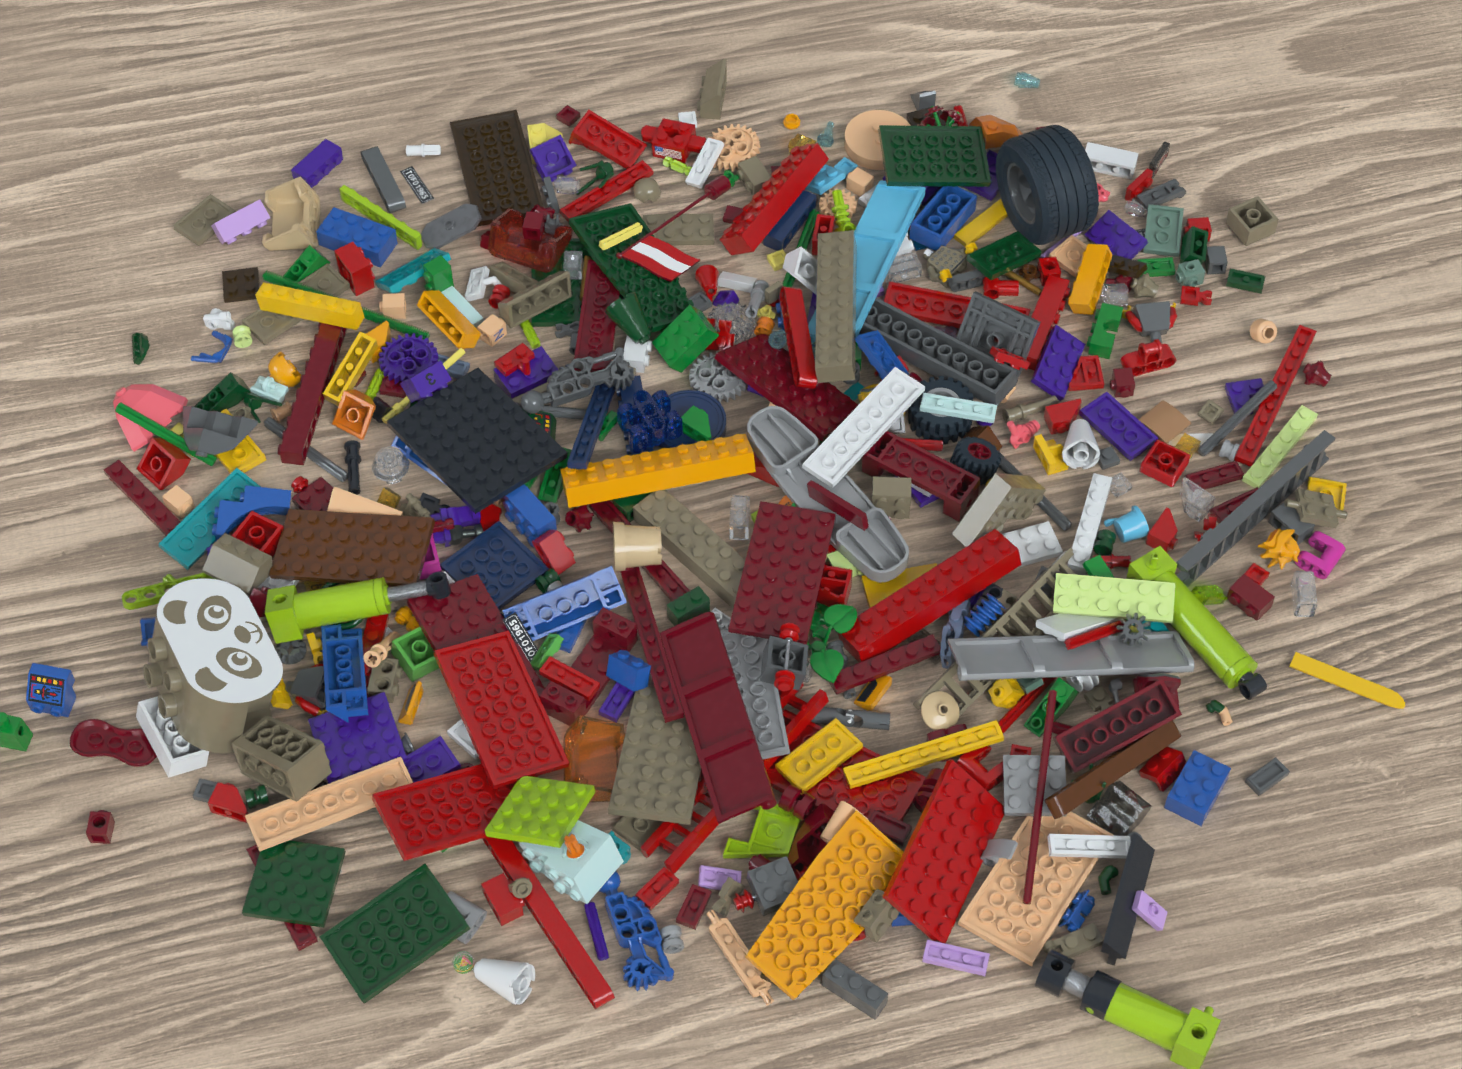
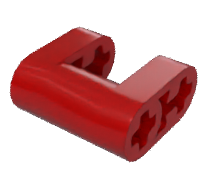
M990 746L964 753L957 761V764L987 791H990L1003 781V761L990 771L980 763L990 753L992 749Z

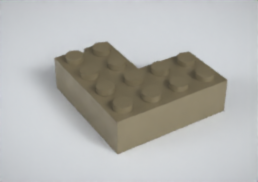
M995 473L952 535L967 547L993 529H997L1000 532L1004 528V523L1007 519L1025 520L1032 514L1033 505L1038 504L1043 499L1046 489L1031 476Z

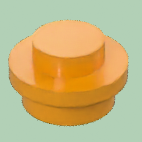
M791 113L786 115L783 124L787 129H797L800 126V119L796 114Z

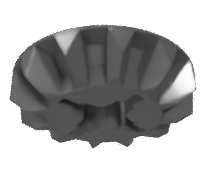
M301 639L278 643L275 648L281 662L289 665L300 662L307 652L306 644ZM292 645L293 649L289 655L287 649H289V646Z

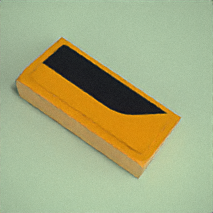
M885 675L868 682L854 701V704L864 710L872 711L892 685V677Z
M417 681L408 690L398 718L399 723L413 724L424 693L421 681Z

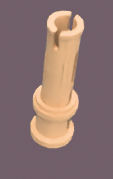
M396 631L390 632L381 643L373 645L364 654L366 665L372 668L377 667L381 661L386 659L388 651L392 647V641L400 637L399 633Z

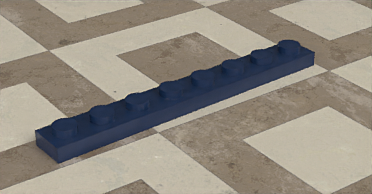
M605 383L595 386L567 462L568 468L587 469L615 392L614 386L609 388Z

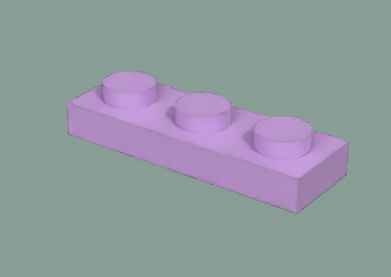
M927 940L922 962L985 976L990 954Z

